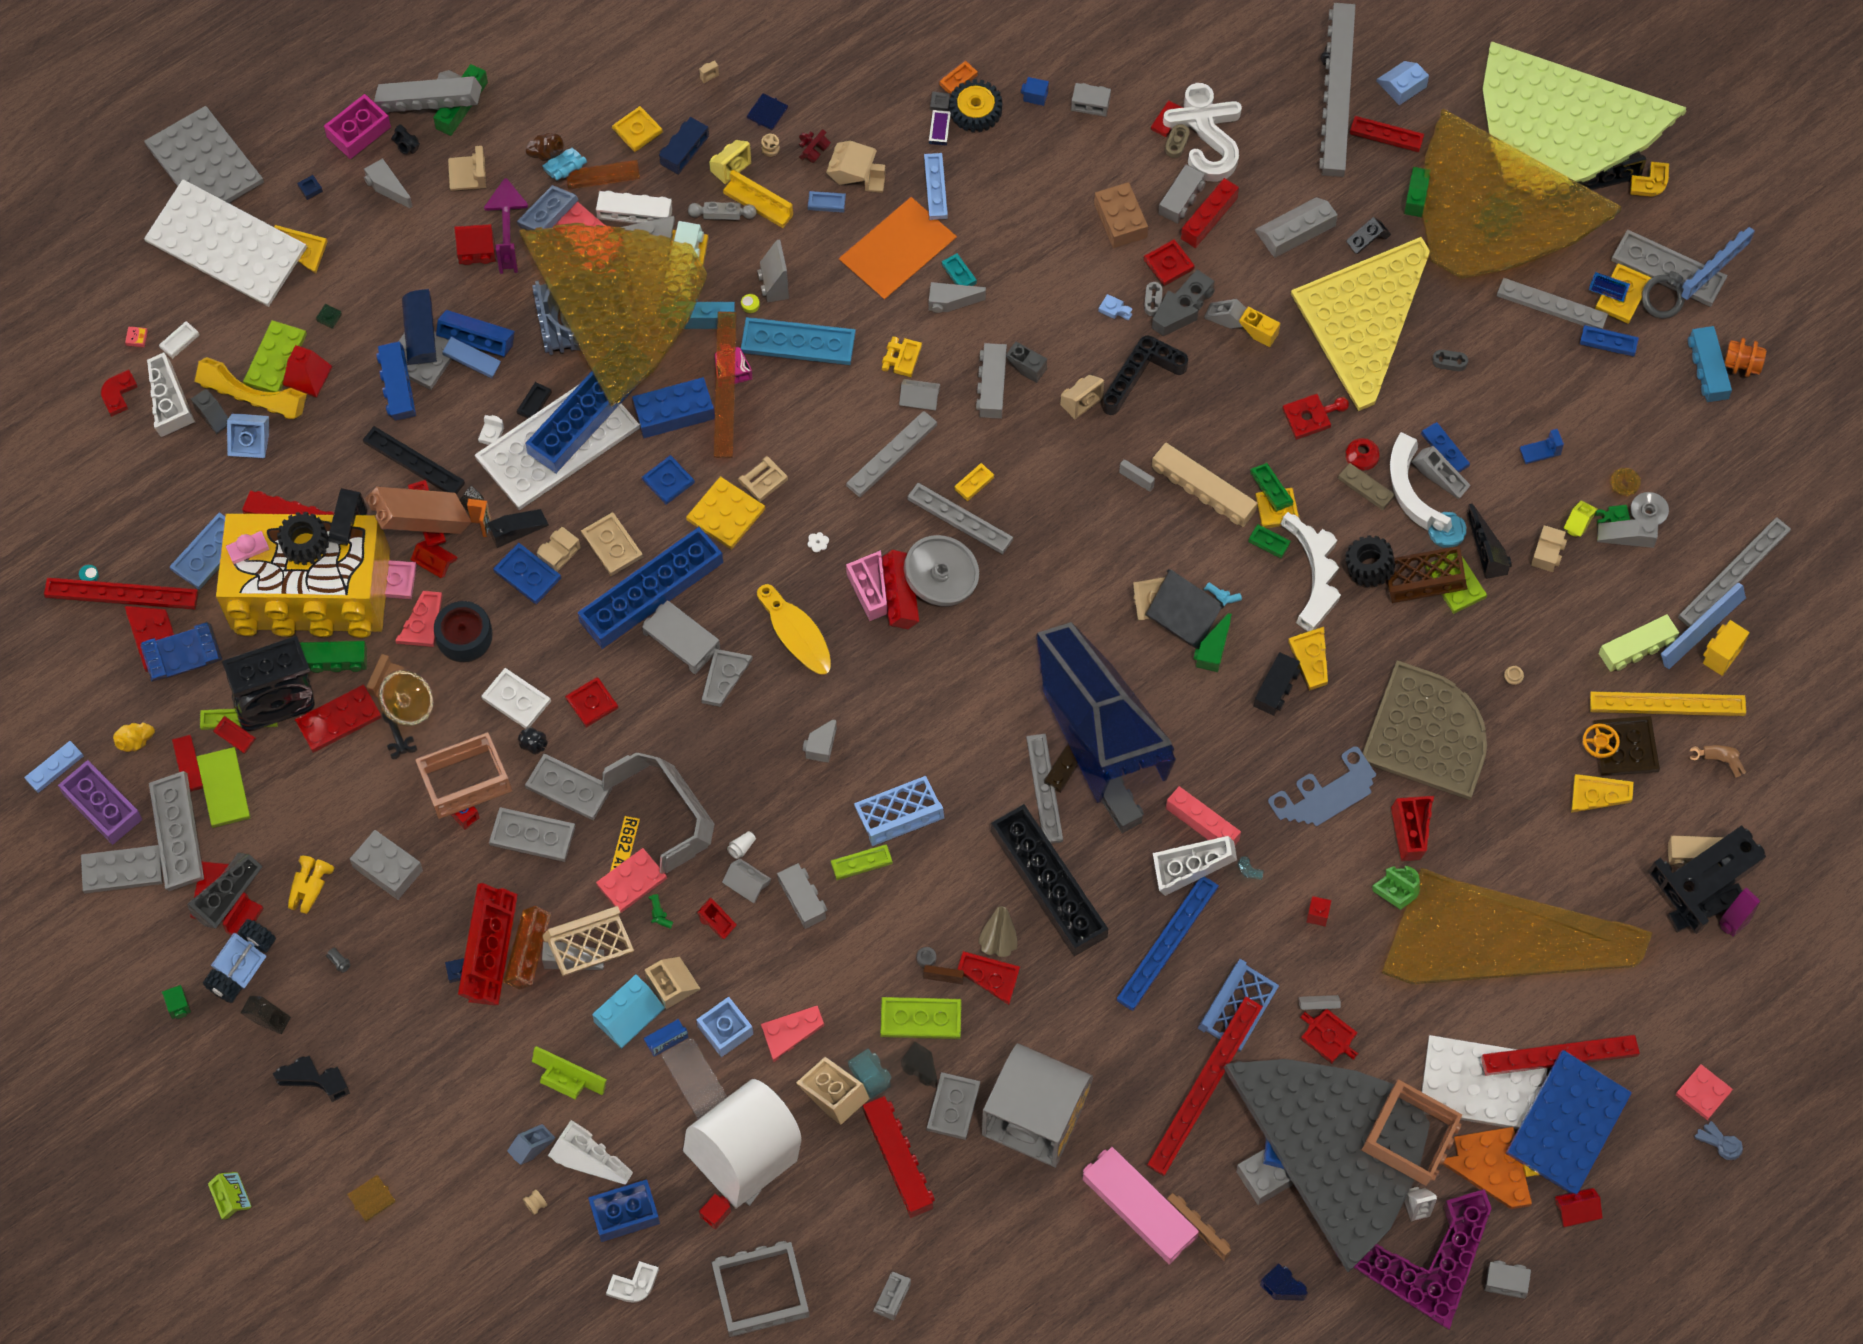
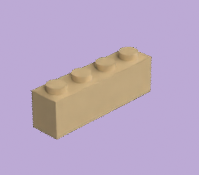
M1671 836L1668 842L1669 865H1674L1675 867L1684 866L1724 837Z

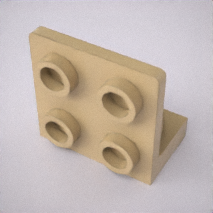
M475 146L476 153H473L472 156L448 159L451 191L486 188L483 146Z

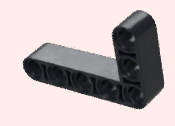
M1143 336L1104 395V413L1115 415L1120 410L1149 362L1176 375H1182L1187 371L1188 367L1187 354L1152 336Z
M341 488L329 531V542L348 546L356 515H367V506L361 492Z

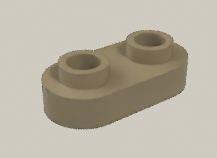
M1178 124L1172 128L1165 146V152L1169 157L1177 158L1182 155L1190 133L1186 125Z

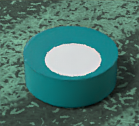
M85 565L80 569L79 577L80 580L97 581L99 573L95 566Z

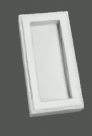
M184 322L159 346L173 359L199 336V332L188 322Z

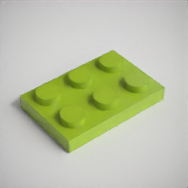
M1449 554L1447 559L1454 561L1458 554ZM1463 557L1468 590L1441 594L1453 614L1487 597L1486 592ZM1439 559L1431 562V564L1435 565ZM1443 561L1438 568L1445 571L1450 565ZM1425 565V570L1428 573L1431 568ZM1455 567L1449 572L1451 575L1461 573ZM1434 571L1430 577L1439 578L1442 574Z

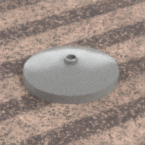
M933 535L920 539L910 548L904 562V574L912 591L921 599L938 606H952L965 601L973 593L979 580V567L974 555L964 544L951 537Z

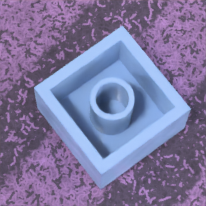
M727 997L696 1019L699 1030L720 1057H723L754 1035L752 1025L730 997Z

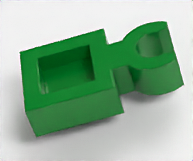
M1627 505L1609 506L1608 512L1599 509L1595 513V516L1603 517V519L1597 520V525L1606 522L1630 520Z

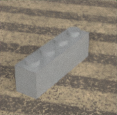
M984 343V350H980V361H983V366H979V377L982 378V383H978L977 394H981V398L977 399L976 410H980V417L1002 418L1007 344Z

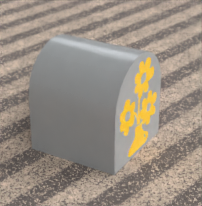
M1017 1043L1011 1051L983 1109L982 1136L1056 1168L1087 1099L1093 1075Z

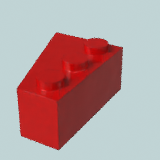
M1434 796L1397 798L1391 806L1401 861L1421 860L1426 853Z

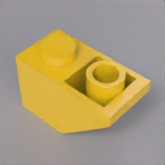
M1249 306L1239 320V323L1254 340L1268 347H1271L1279 334L1280 322Z

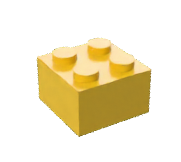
M1731 620L1727 625L1722 624L1716 638H1712L1707 645V649L1703 654L1705 656L1703 664L1723 676L1743 649L1750 632Z

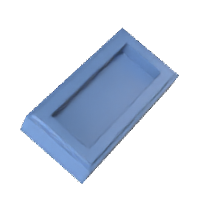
M810 191L808 210L844 213L846 194Z

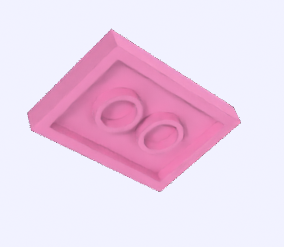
M389 561L387 588L385 591L386 598L412 599L417 567L416 562Z

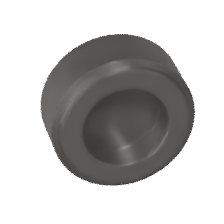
M923 947L917 952V963L924 968L925 965L933 966L935 964L936 953L932 948Z

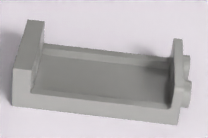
M668 600L664 605H659L655 614L651 618H647L643 623V634L645 636L650 635L689 665V670L693 674H696L710 660L715 649H720L719 639Z

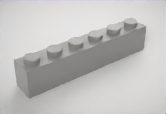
M475 77L378 84L374 103L385 113L478 105L482 87Z

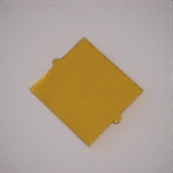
M378 1175L347 1194L355 1206L354 1209L359 1211L365 1222L396 1202L388 1191V1186L383 1184Z

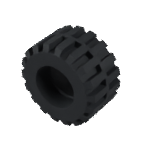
M297 512L295 516L289 515L288 520L284 519L282 521L283 526H279V532L277 533L278 542L284 556L290 562L294 561L297 565L302 562V565H307V562L313 564L315 559L320 560L322 558L321 554L325 555L327 552L326 548L329 547L328 534L319 517L316 518L315 514L309 515L308 512L303 514ZM309 533L313 535L306 543H294V540L301 534Z
M1367 535V538L1360 537L1359 541H1353V545H1349L1348 551H1346L1347 568L1352 580L1358 582L1360 586L1365 584V587H1370V585L1377 587V584L1381 583L1382 585L1385 583V580L1389 581L1391 575L1395 572V560L1391 545L1384 538L1380 540L1379 536L1373 538L1371 535ZM1370 558L1379 559L1373 564H1363L1365 560Z

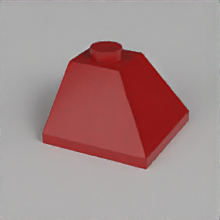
M295 345L287 361L283 386L317 398L332 369V365L312 350Z

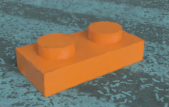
M964 61L941 79L939 85L951 95L952 91L954 92L955 87H959L960 83L963 82L965 85L967 80L971 81L978 76V71L967 61Z

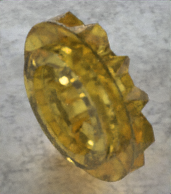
M1620 468L1611 476L1610 485H1612L1613 491L1618 492L1620 495L1629 496L1630 494H1635L1640 488V477L1632 469ZM1623 477L1626 482H1630L1627 487L1622 483Z

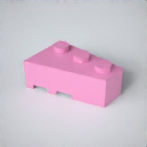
M880 550L846 564L847 576L869 621L887 614Z

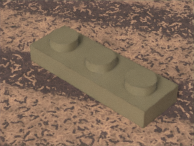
M1351 463L1338 476L1341 482L1381 510H1384L1395 497L1394 493Z

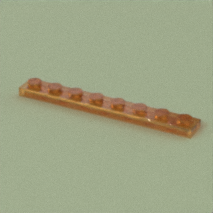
M718 312L714 458H733L736 312Z

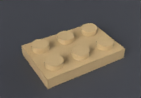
M613 512L581 530L582 536L610 576L643 558L642 552Z

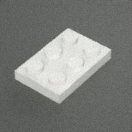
M506 668L481 696L482 700L525 729L535 722L551 702L548 696Z

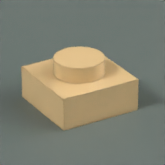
M715 60L699 68L700 79L703 83L719 76V68Z

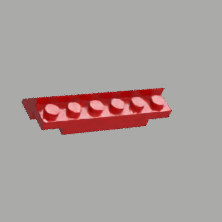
M485 883L477 884L458 995L469 999V1003L499 1005L518 894L504 888L496 889Z

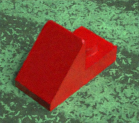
M709 898L697 912L701 923L709 925L721 939H725L737 926L712 898Z

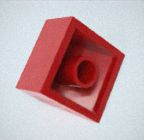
M491 224L455 227L459 264L471 265L472 263L488 264L496 262L495 240Z

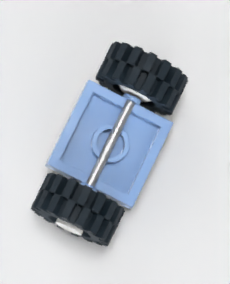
M246 919L237 932L238 934H232L211 966L214 970L212 969L203 981L206 989L226 1002L233 1003L241 989L247 986L266 958V955L262 952H268L276 940L275 936L267 928L250 919Z

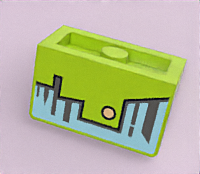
M238 1172L220 1173L208 1183L221 1219H228L236 1211L249 1210L251 1208Z

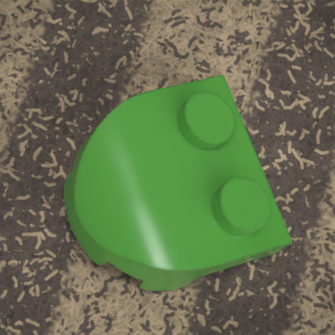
M1395 866L1386 869V876L1372 886L1373 892L1401 910L1418 897L1420 892L1419 874L1409 866H1405L1404 869H1396Z

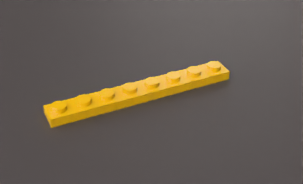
M1590 692V712L1745 716L1746 699L1745 695Z

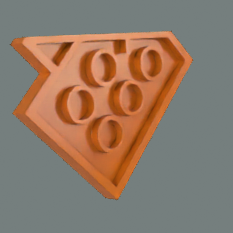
M1513 1127L1454 1137L1457 1156L1446 1158L1442 1165L1479 1189H1485L1488 1195L1510 1209L1532 1205L1522 1163L1506 1154L1515 1136Z

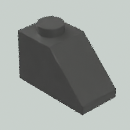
M207 389L191 398L194 409L216 434L227 428L228 417Z

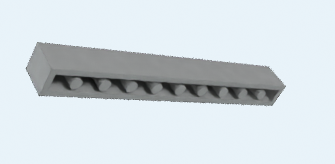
M1334 3L1333 9H1329V20H1332V26H1328V36L1331 37V42H1327V53H1330V58H1326V69H1329V75H1325V86H1328V91H1324L1323 102H1327V107L1323 108L1322 119H1326V123L1322 125L1321 132L1325 139L1321 141L1320 152H1324L1323 158H1320L1319 169H1323V176L1344 177L1355 4Z

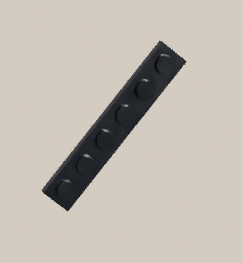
M375 426L363 438V442L444 492L457 494L465 484V481Z

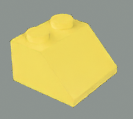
M735 140L732 144H728L722 152L711 158L709 161L710 171L724 184L729 182L732 170L740 173L751 164L750 143L748 141Z

